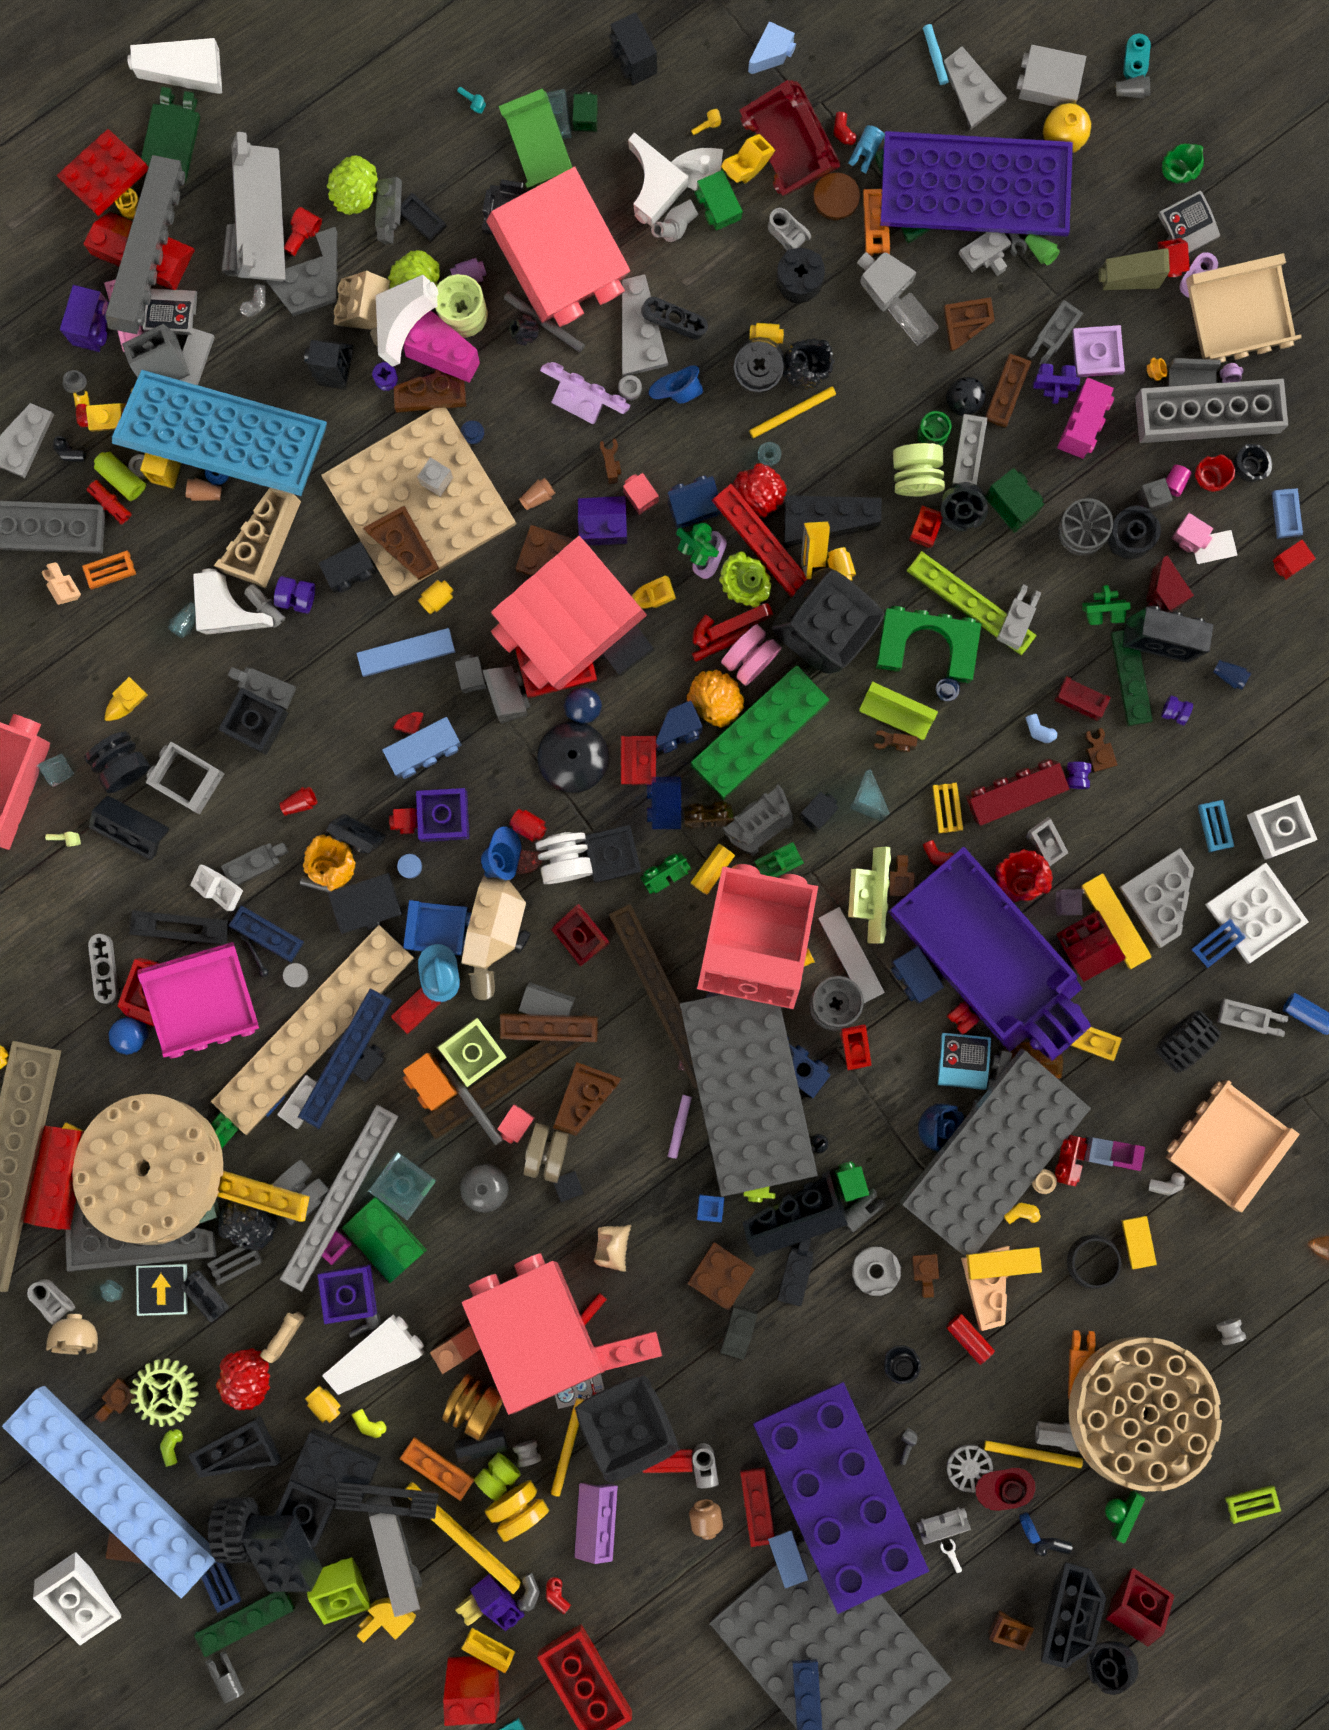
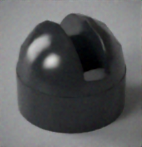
M815 1134L810 1138L814 1153L821 1154L828 1149L829 1142L824 1135ZM823 1139L825 1143L815 1149L813 1146Z

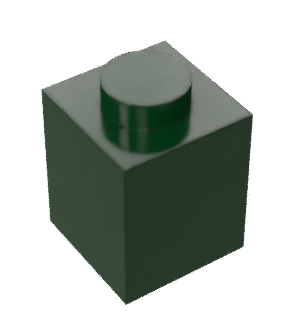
M590 92L574 94V131L597 132V95H593Z

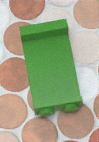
M543 89L499 106L501 114L506 119L528 181L526 186L529 190L572 168L548 95Z

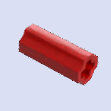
M961 1313L956 1315L946 1325L948 1331L980 1365L995 1352Z
M680 1449L666 1460L643 1470V1473L692 1472V1449Z

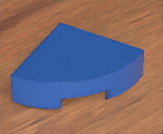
M1026 1512L1019 1515L1020 1522L1030 1543L1034 1544L1041 1541L1029 1514Z

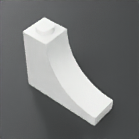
M634 133L628 139L629 149L640 161L645 174L643 188L639 197L634 202V213L641 223H648L652 227L688 187V176Z
M424 275L376 295L378 355L392 367L400 364L404 341L414 324L427 312L438 307V289Z
M203 569L202 573L193 574L197 631L208 635L273 627V617L264 613L246 612L236 604L228 590L226 576L218 573L216 569Z

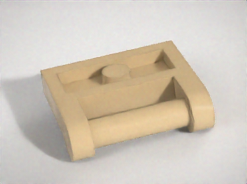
M298 1311L294 1314L287 1313L280 1330L270 1341L267 1349L264 1348L260 1356L267 1362H275L281 1356L306 1316Z

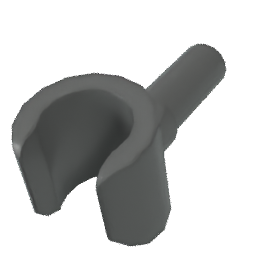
M379 1313L373 1317H367V1324L349 1332L350 1337L353 1338L364 1331L379 1327L381 1325Z
M907 1428L901 1437V1440L907 1443L900 1460L902 1465H906L909 1453L917 1443V1434L910 1428Z

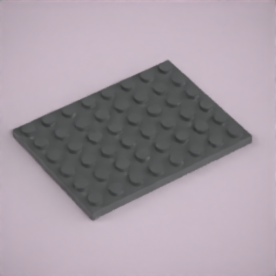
M805 1539L801 1540L797 1547L809 1580L785 1588L775 1563L709 1621L714 1630L796 1729L792 1661L815 1659L818 1661L822 1730H896L952 1680L881 1594L837 1614Z

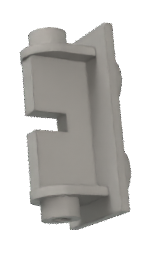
M959 1507L956 1510L925 1520L922 1518L920 1522L916 1523L924 1545L971 1530L965 1509H959Z

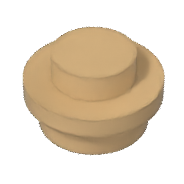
M1043 1169L1032 1182V1186L1037 1192L1048 1194L1055 1189L1057 1180L1051 1171Z

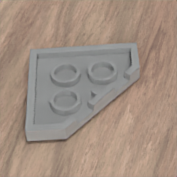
M1181 848L1119 887L1158 948L1174 940L1182 932V922L1187 907L1188 891L1194 867Z

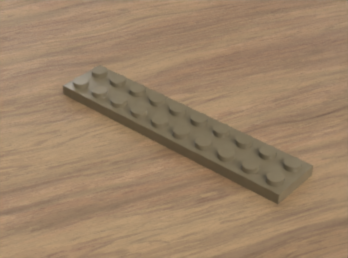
M12 1041L0 1094L1 1292H7L9 1289L61 1055V1050L18 1041Z

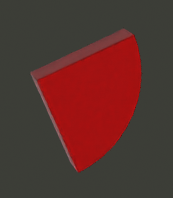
M421 712L407 714L397 720L393 729L412 735L419 731L424 714Z

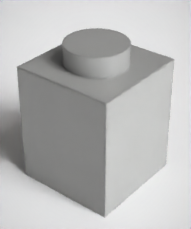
M430 457L417 478L420 485L441 497L453 476L450 469Z

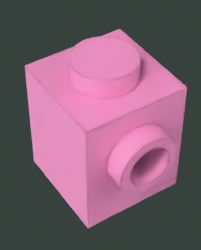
M1189 513L1183 519L1171 539L1178 542L1183 550L1196 553L1200 548L1205 549L1212 540V537L1209 535L1213 528Z

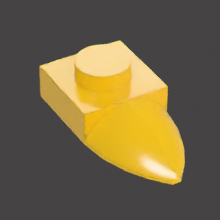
M667 576L643 585L631 596L642 609L649 607L657 608L676 599L670 579Z
M128 677L112 693L114 696L106 708L105 720L113 721L126 716L148 694Z

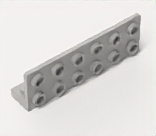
M237 132L231 145L237 275L241 278L284 281L285 259L279 150L277 148L252 146L247 142L246 133Z

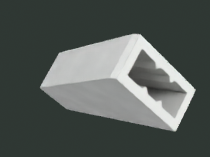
M214 38L130 45L131 55H128V65L130 70L133 69L137 78L217 94L222 93L219 48Z

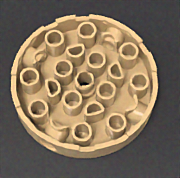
M140 1094L121 1099L98 1114L80 1139L75 1154L72 1174L75 1196L82 1212L91 1224L111 1238L142 1245H157L176 1240L190 1232L200 1223L199 1221L207 1211L211 1210L219 1191L217 1190L220 1177L223 1176V1154L219 1139L208 1120L188 1104L155 1094Z
M1129 1337L1113 1341L1101 1347L1081 1367L1070 1393L1069 1422L1078 1450L1086 1462L1102 1477L1117 1485L1139 1491H1166L1190 1481L1211 1459V1452L1216 1441H1219L1222 1420H1220L1219 1409L1221 1403L1211 1375L1205 1366L1188 1350L1163 1339ZM1146 1407L1148 1410L1147 1418L1143 1419V1413Z

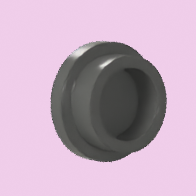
M77 370L68 371L63 377V387L67 392L77 393L86 387L87 380L85 376Z

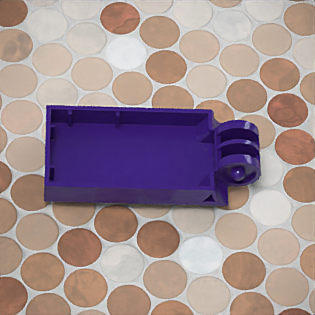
M965 847L958 850L888 911L1009 1052L1025 1038H1028L1033 1049L1039 1050L1046 1058L1053 1061L1091 1028L1089 1021L1081 1012V1007L1070 1000L1082 990L1077 981V975Z

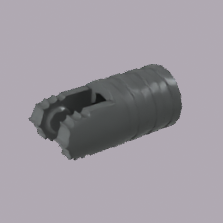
M874 1188L869 1190L868 1196L859 1198L845 1210L848 1222L846 1226L852 1232H855L885 1206V1202L878 1199L865 1208L877 1196Z
M226 1651L220 1653V1659L227 1670L226 1673L219 1676L217 1667L211 1659L205 1663L224 1704L245 1692Z

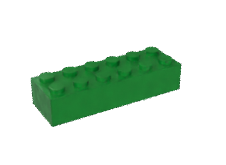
M796 665L691 762V767L724 801L828 705L829 699Z

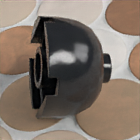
M956 483L943 493L940 502L941 516L944 523L953 530L967 531V528L972 527L975 529L987 517V498L982 489L973 483Z
M1107 1641L1096 1645L1091 1654L1088 1655L1087 1672L1092 1683L1097 1684L1102 1689L1100 1691L1105 1694L1116 1695L1127 1691L1136 1682L1139 1674V1663L1136 1655L1128 1646L1118 1641Z

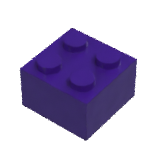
M76 285L72 286L60 331L73 346L100 352L101 346L105 345L108 325L105 315L109 303L103 294L96 290Z
M465 788L416 791L418 839L421 842L469 839L468 799Z
M371 1264L324 1271L318 1274L324 1324L373 1317L377 1314Z

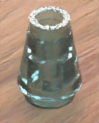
M189 602L188 605L169 620V630L180 638L189 635L196 622L195 604Z

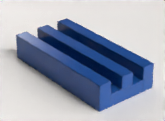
M1231 918L1192 948L1193 952L1207 968L1246 938V935L1240 931V928L1233 923L1234 921ZM1227 927L1231 928V930L1228 933H1226L1213 945L1207 948L1204 952L1200 951V949L1203 946H1205L1208 942H1210L1213 938H1215ZM1236 934L1238 936L1211 959L1208 960L1206 958L1208 954L1232 935Z

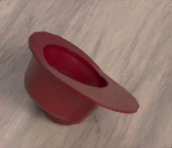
M1021 1468L989 1472L984 1474L976 1485L978 1501L985 1508L993 1511L1022 1507L1032 1500L1036 1491L1032 1475Z

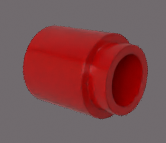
M521 809L515 812L509 824L515 832L532 842L536 839L541 840L547 830L544 827V820L527 810L522 811Z

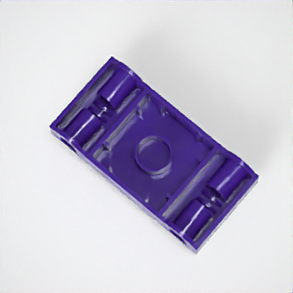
M843 1381L753 1422L837 1614L929 1572Z

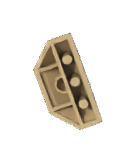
M483 876L478 887L467 929L462 964L486 969L492 963L515 949L526 902L509 880L493 877L486 878Z

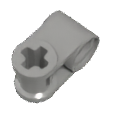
M776 208L771 212L768 230L786 250L799 248L805 241L811 239V234L806 227L799 223L787 210ZM781 219L785 224L778 226L773 220Z
M41 1279L28 1288L29 1300L52 1325L59 1321L68 1311L75 1309L73 1302L48 1279ZM39 1285L46 1289L45 1297H40L37 1294V1287Z

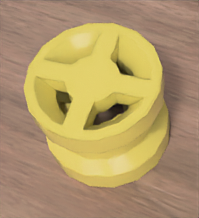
M473 1594L455 1608L458 1614H462L464 1623L467 1626L484 1614L481 1612Z

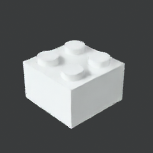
M1299 795L1247 815L1264 859L1277 856L1317 840Z

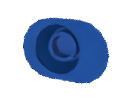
M693 365L661 377L650 387L649 396L653 399L670 397L680 404L694 399L703 393V388L697 377L699 368Z
M500 827L494 832L489 847L481 856V864L485 870L484 876L486 878L493 877L511 880L515 876L521 856V842L513 829Z

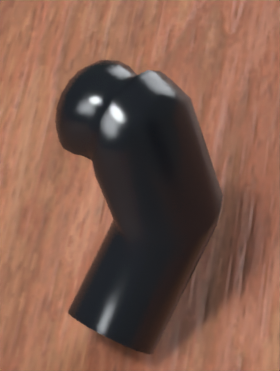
M63 436L54 438L53 448L62 460L85 462V450L72 449Z

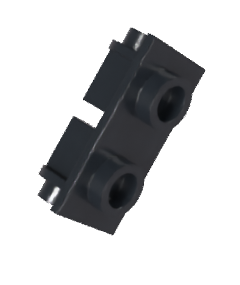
M199 1270L191 1274L187 1280L179 1285L210 1323L230 1308Z

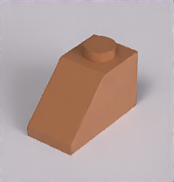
M469 1326L432 1349L430 1354L442 1374H444L481 1348L472 1326Z

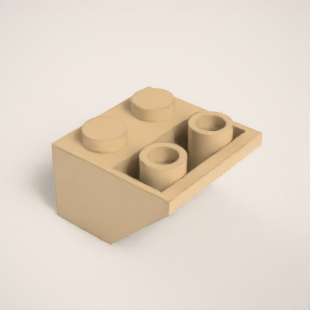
M369 271L342 278L338 285L339 294L334 308V324L361 329L376 328V295L389 290L390 280Z

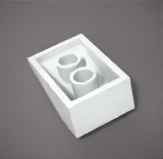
M76 1552L34 1581L33 1599L79 1645H82L121 1618L120 1612L91 1567Z

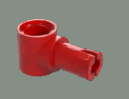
M299 207L291 219L292 233L284 245V251L295 257L304 240H308L309 236L314 237L315 233H318L322 219Z

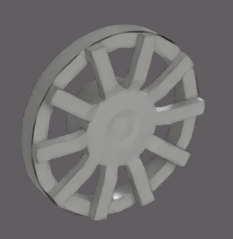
M963 1445L956 1448L950 1454L946 1470L951 1483L956 1488L964 1492L974 1493L976 1492L974 1478L979 1480L981 1478L979 1473L987 1474L993 1472V1464L990 1456L982 1448L976 1445ZM969 1449L977 1450L974 1458H970ZM965 1450L966 1458L963 1459L958 1453ZM980 1453H982L986 1459L977 1462ZM954 1457L961 1462L960 1465L951 1464ZM988 1463L989 1470L980 1469V1466ZM951 1468L959 1469L960 1472L952 1476ZM963 1475L964 1478H963L961 1484L959 1485V1484L955 1481V1479H957V1478H959V1477H961V1476ZM967 1479H970L971 1488L964 1487Z

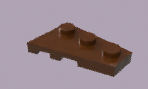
M576 1062L553 1128L577 1136L620 1084L622 1078Z

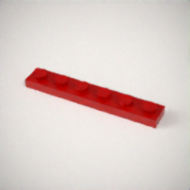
M729 484L711 501L792 598L807 580L804 572L734 486Z

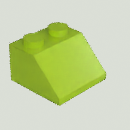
M352 1557L323 1567L312 1591L307 1592L309 1602L324 1625L368 1610L371 1606L361 1572Z

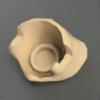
M631 1225L598 1228V1244L594 1262L597 1265L622 1272L626 1271V1245Z

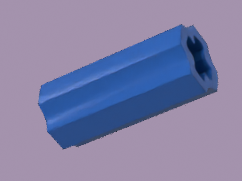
M1292 993L1284 1004L1282 1011L1320 1033L1328 1035L1329 1012L1300 995Z

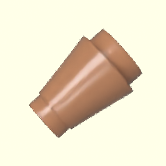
M194 477V479H188L186 498H191V501H220L222 486H217Z
M546 478L538 479L519 500L524 508L529 510L551 500V496L555 494V491Z

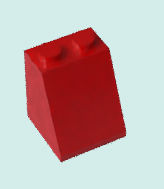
M474 1656L448 1657L443 1698L445 1726L496 1723L500 1707L498 1669Z

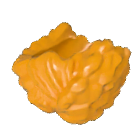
M718 670L713 672L702 671L698 676H695L687 694V702L692 701L697 714L707 722L720 728L734 722L738 714L744 709V698L740 694L738 683L730 678L729 674H722Z
M319 835L313 839L305 851L303 871L308 874L310 880L319 885L327 886L329 891H333L343 887L352 878L356 863L351 853V848L348 847L349 845L346 842L337 841L331 836Z

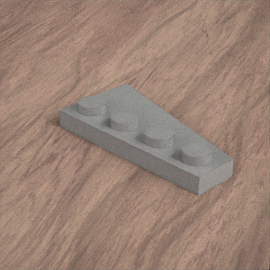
M645 274L623 279L622 286L625 292L622 293V377L666 367L668 366V361L659 326L646 320L641 314L642 305L646 299L651 297ZM651 305L650 312L655 313L653 305Z

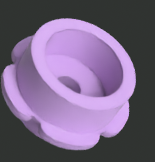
M1235 363L1225 365L1220 370V377L1223 383L1241 381L1243 368Z

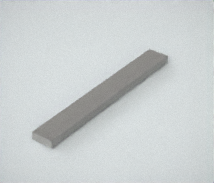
M376 1105L280 1278L281 1281L303 1291L396 1123L397 1115Z

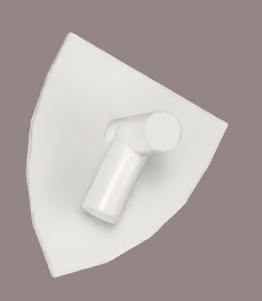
M694 149L676 157L671 163L688 176V188L695 191L697 190L698 180L721 170L723 149Z

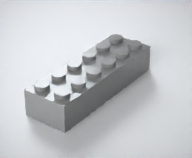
M1284 379L1143 388L1135 397L1139 443L1279 434L1288 426Z

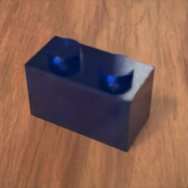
M652 777V784H647V799H652V808H647V822H652V829H681V777Z

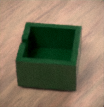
M1013 468L991 485L986 498L988 503L1015 534L1038 515L1044 503L1040 493L1029 487L1025 475Z

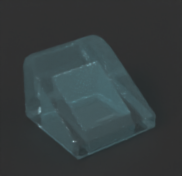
M62 754L37 765L48 784L53 787L74 775Z

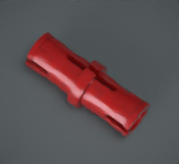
M98 480L89 485L87 492L101 504L104 511L107 510L120 524H124L129 519L128 517H131L132 514L117 500L118 497L108 492Z

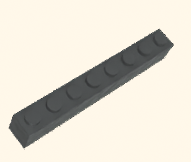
M152 155L105 315L109 329L138 334L139 327L144 325V309L151 301L150 288L151 285H155L157 280L156 267L162 263V247L167 244L169 236L167 229L169 225L173 224L174 205H178L180 199L179 187L185 183V171H182L181 161Z

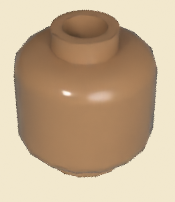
M704 1499L697 1501L690 1509L691 1529L695 1535L709 1540L716 1537V1534L722 1530L721 1509L712 1500Z

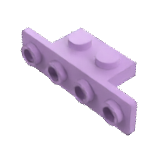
M551 362L541 367V372L560 381L552 403L591 424L596 423L603 404L622 414L630 408V405L625 403L626 400L619 395L612 396L606 393L602 386L597 384L591 385L585 382L581 375L576 373L570 374L564 371L560 364Z

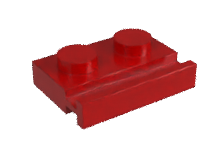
M621 736V785H656V736Z

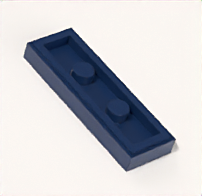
M243 906L239 908L229 924V927L290 963L293 962L304 944L302 940Z

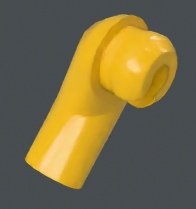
M1018 1203L1004 1215V1219L1008 1224H1011L1020 1217L1035 1223L1039 1221L1041 1215L1036 1206Z

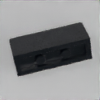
M106 796L92 810L89 822L90 829L149 860L156 856L160 841L169 832V827L110 796Z

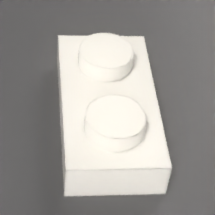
M305 1075L277 1115L294 1128L299 1129L304 1121L298 1118V1115L317 1082L308 1075Z

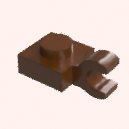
M612 439L613 447L611 449H606L604 442L600 441V450L604 456L609 484L618 483L617 475H622L619 460L614 461V455L618 450L616 439Z
M880 730L876 731L875 735L883 737L884 743H875L874 748L882 750L890 745L896 747V751L910 752V749H915L918 737L896 733L889 734Z
M896 855V872H889L888 896H906L914 889V873L907 872L908 855Z
M937 1254L913 1255L914 1281L921 1280L922 1297H934L932 1279H939Z
M118 1378L102 1396V1399L107 1403L94 1417L102 1423L106 1421L114 1410L121 1414L137 1395L130 1392L132 1388L121 1378Z

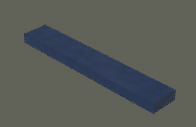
M372 988L369 989L299 1113L298 1118L318 1129L321 1128L391 1004L392 1000Z

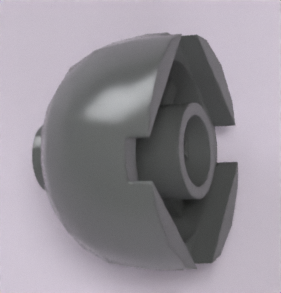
M490 1164L475 1165L465 1173L460 1184L461 1198L466 1206L481 1213L492 1212L499 1208L506 1200L509 1191L508 1179L498 1167Z

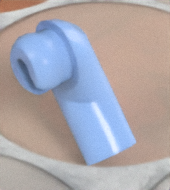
M1037 714L1025 717L1031 736L1034 739L1043 743H1051L1056 740V730L1041 726Z

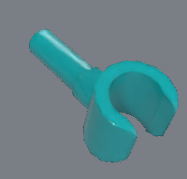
M459 87L457 91L472 101L470 108L482 114L486 106L483 97L478 94L474 96L462 87Z

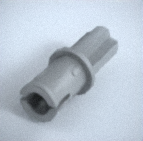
M252 584L246 588L244 594L256 606L257 612L273 617L274 628L282 623L281 621L285 620V617L272 604V599H267L256 585Z

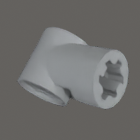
M706 1443L696 1445L692 1451V1461L697 1488L714 1487L719 1484L714 1451ZM700 1452H707L710 1455L709 1460L706 1462H700L696 1457ZM711 1468V1471H707V1472H702V1473H700V1470H701V1471H706V1470H709V1469Z

